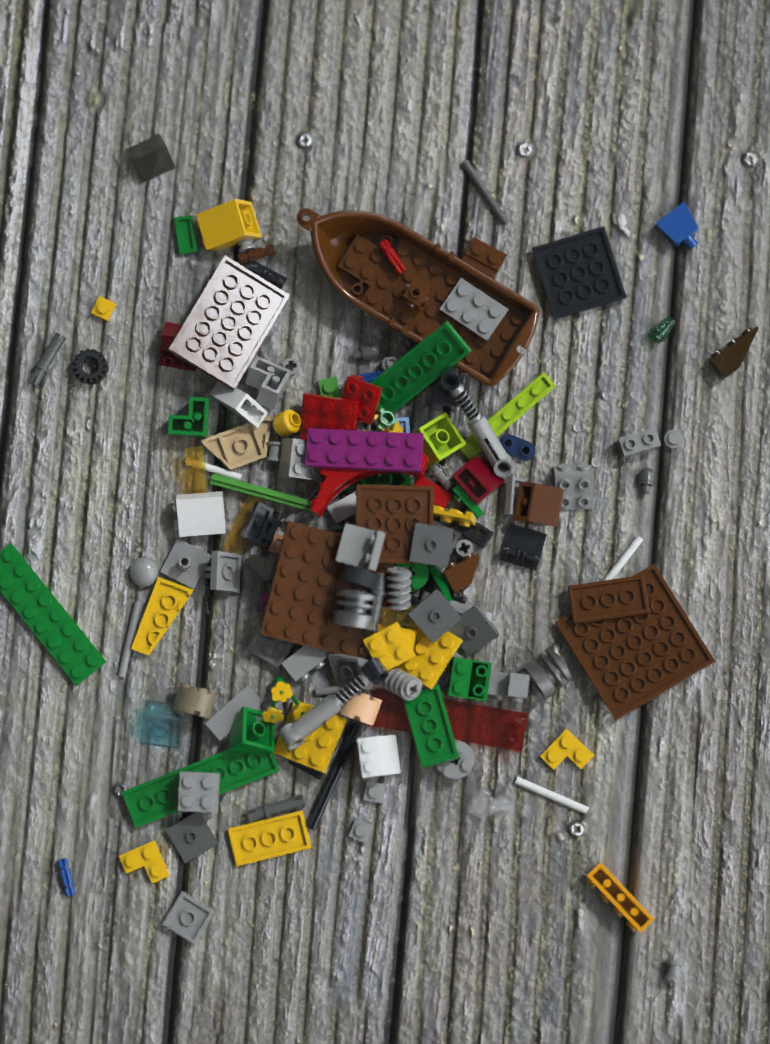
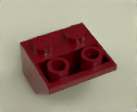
M165 321L161 334L158 365L196 372L197 368L168 351L183 324Z
M481 453L469 460L452 475L453 481L457 485L459 484L477 505L481 504L505 482L502 477L495 474L494 468Z

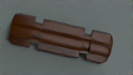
M269 244L265 248L259 247L248 250V253L241 252L238 254L240 264L248 263V260L254 261L265 258V255H268V257L275 255V249L273 244Z

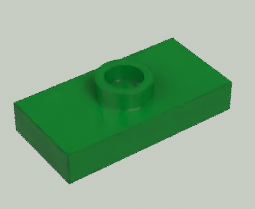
M428 565L429 572L438 590L448 602L452 601L453 599L447 588L449 583L446 576H441L435 565Z

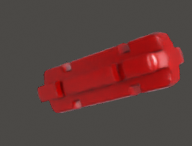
M387 239L381 241L379 246L385 252L384 254L390 264L395 267V272L398 275L403 273L406 268L403 263H400L401 260L394 249L390 247L389 241Z

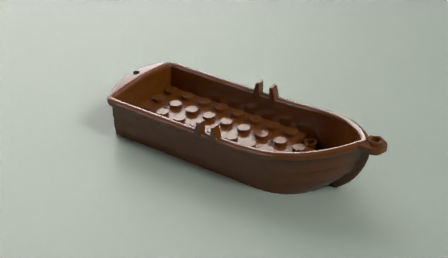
M308 208L298 212L297 222L311 233L314 253L322 272L335 290L357 308L416 344H419L448 321L472 350L454 366L486 386L496 385L522 358L523 354L517 352L516 348L521 346L527 350L535 333L540 314L538 306L456 257L453 251H446L441 248V244L431 242L390 217L359 210L338 211L322 216ZM309 216L310 219L305 221L303 220V217ZM385 239L389 241L390 247L394 249L401 260L400 263H403L406 268L399 275L395 272V267L390 264L384 254L385 252L379 246V243ZM416 277L432 287V292L429 295L430 301L419 310L417 308L411 309L405 305V300H403L404 293H402L408 283L411 284ZM460 278L509 309L487 342L440 311L441 306Z

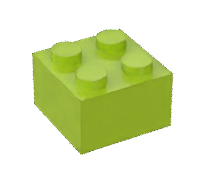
M446 412L413 432L424 434L423 454L429 458V468L466 445V442Z

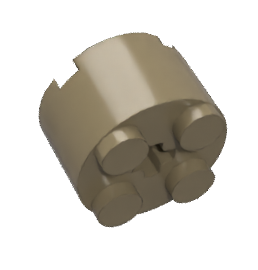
M180 683L173 709L210 719L216 699V692Z

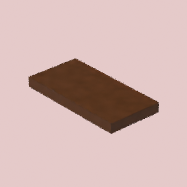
M644 575L568 586L573 625L650 614Z

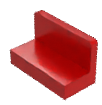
M424 476L418 478L414 485L434 486V505L444 509L453 497V494Z

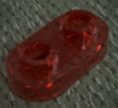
M520 714V718L516 717L514 728L517 729L516 737L512 736L510 747L513 748L515 753H521L528 715Z

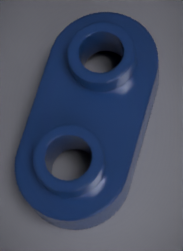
M505 434L499 439L506 453L522 461H529L535 455V447L531 442L511 434ZM506 440L511 441L512 445L510 447L505 446L504 442ZM527 447L529 449V453L524 454L522 452V449Z

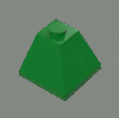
M244 706L241 707L230 730L229 749L244 754L274 752L275 724L264 722L262 711Z

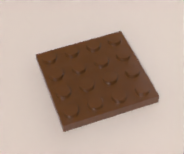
M356 485L355 526L385 532L378 563L423 564L410 562L409 555L414 523L433 525L434 486Z

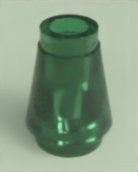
M667 316L650 328L648 336L657 344L664 342L676 324L670 316Z

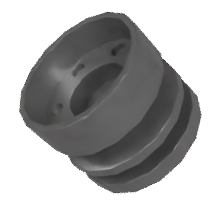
M351 589L337 590V596L345 597V601H335L336 604L344 607L343 610L334 611L332 623L373 630L374 617L366 614L367 610L376 609V606L368 605V601L377 602L378 597L363 591Z
M550 647L545 650L549 657L548 659L542 652L539 654L542 661L541 664L532 659L522 666L526 674L530 675L532 683L545 699L556 692L553 685L555 681L561 687L565 685L561 679L562 676L567 682L573 680L563 659Z

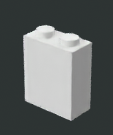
M223 491L176 496V501H173V511L178 516V519L175 520V531H179V537L226 533Z

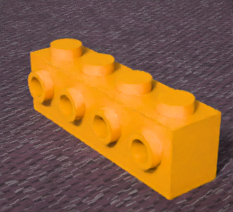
M598 862L585 875L588 878L586 882L593 889L596 887L601 892L599 896L606 903L611 902L615 906L613 911L620 918L624 916L628 920L626 924L633 932L637 930L641 933L655 920L601 862Z

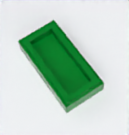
M193 216L174 217L179 256L198 253Z

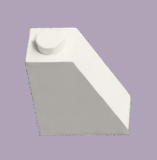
M218 382L210 392V395L219 403L257 428L269 413L248 394L238 388L231 390Z

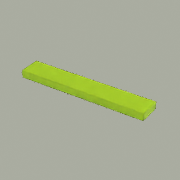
M544 372L487 420L497 437L556 387ZM473 433L464 440L466 445L460 449L468 460H471L482 451Z

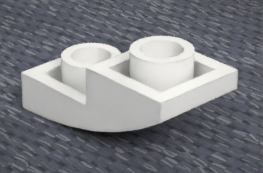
M356 491L327 507L336 524L355 514Z

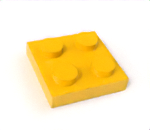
M398 621L363 639L372 658L378 657L387 671L416 656Z

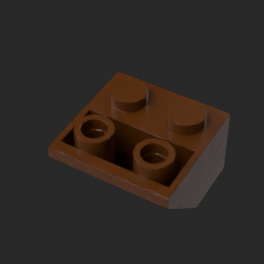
M520 482L513 520L528 525L557 527L564 489L537 483Z
M471 553L463 557V562L459 564L453 562L445 568L443 575L446 576L453 595L471 586L480 559L479 554L474 556Z

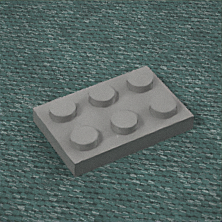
M460 278L441 306L440 311L487 342L509 309Z

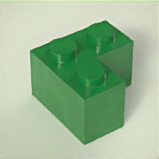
M190 397L188 416L169 414L168 435L170 437L208 438L210 399Z

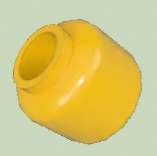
M291 409L284 410L273 418V429L282 437L292 435L300 429L301 418L298 413Z

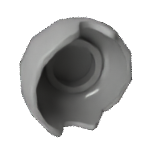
M140 557L132 563L130 578L135 585L148 587L154 584L158 578L159 566L152 558Z

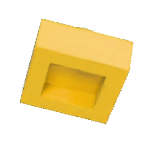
M99 296L91 314L109 322L117 304Z

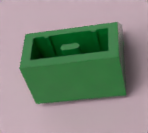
M452 657L447 695L487 701L492 663Z

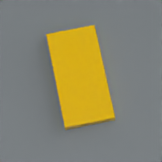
M303 810L227 829L236 867L312 848Z

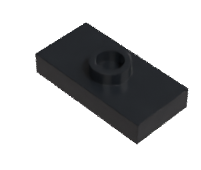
M455 522L451 527L453 532L482 549L486 547L494 534L493 531L477 522L475 526L470 525L469 528L459 526V522Z

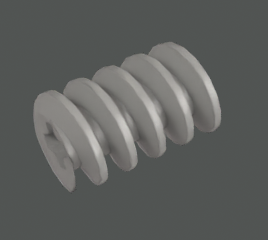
M404 567L388 568L387 572L392 573V575L387 576V579L392 581L387 583V587L392 588V590L387 591V594L392 596L387 598V602L392 603L388 608L395 610L407 609L411 606L409 601L411 599V587L409 586L411 584V572Z
M395 667L388 670V677L380 683L384 689L408 701L415 699L422 690V681Z

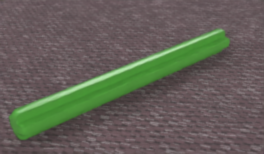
M212 474L210 478L211 485L311 512V500L217 474Z

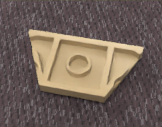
M266 416L258 428L251 423H246L202 439L201 442L230 470L267 458L271 416Z

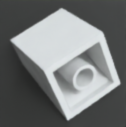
M396 735L357 739L362 778L401 773Z

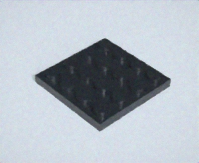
M604 226L531 248L554 321L627 299Z

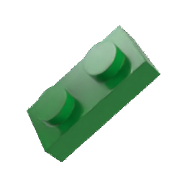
M459 484L452 489L454 493L452 495L459 504L463 503L467 507L465 511L473 512L477 519L484 514Z

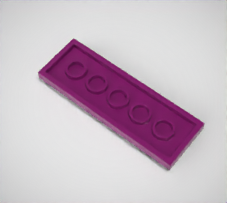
M308 428L305 467L421 473L424 434Z

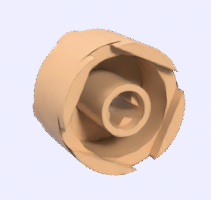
M357 692V695L349 698V702H345V705L341 707L342 710L338 714L373 726L382 700L375 697L370 699L369 695Z

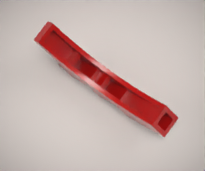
M423 454L421 473L319 468L320 475L325 481H321L318 488L319 494L311 502V512L313 516L321 518L327 506L340 492L363 478L386 473L408 474L422 478L430 462L429 458Z

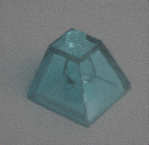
M146 700L142 719L141 744L180 748L182 718L166 702Z

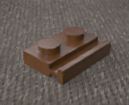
M473 237L461 260L495 279L507 254Z

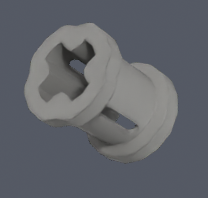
M269 441V457L266 458V461L280 463L282 442Z
M464 539L457 543L455 549L457 556L463 558L472 553L473 545L469 540ZM462 544L465 547H469L466 554L463 551H459Z
M667 960L668 970L664 980L681 982V968L684 966V963Z

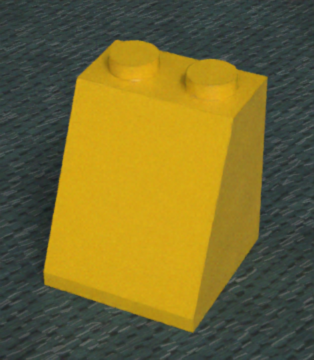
M233 199L196 214L197 226L201 230L203 237L202 244L207 251L215 252L236 246L237 242L252 238L257 240L262 238L254 208L250 201Z

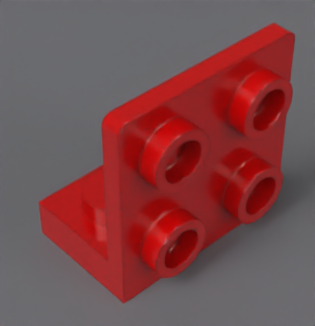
M360 375L347 376L341 398L359 401L358 420L372 424L382 388L363 381V377Z

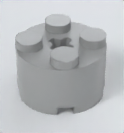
M455 740L460 760L457 761L458 765L450 762L436 765L438 771L449 779H460L466 776L474 765L472 749L466 743Z

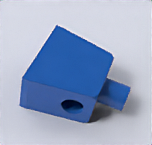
M685 202L681 203L654 225V228L674 247L684 243L689 250H692L699 244L692 236L699 228Z

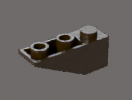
M757 326L754 329L749 327L741 333L743 337L739 340L736 338L732 339L726 344L728 348L723 351L719 349L711 355L713 359L709 363L722 380L740 368L759 329Z

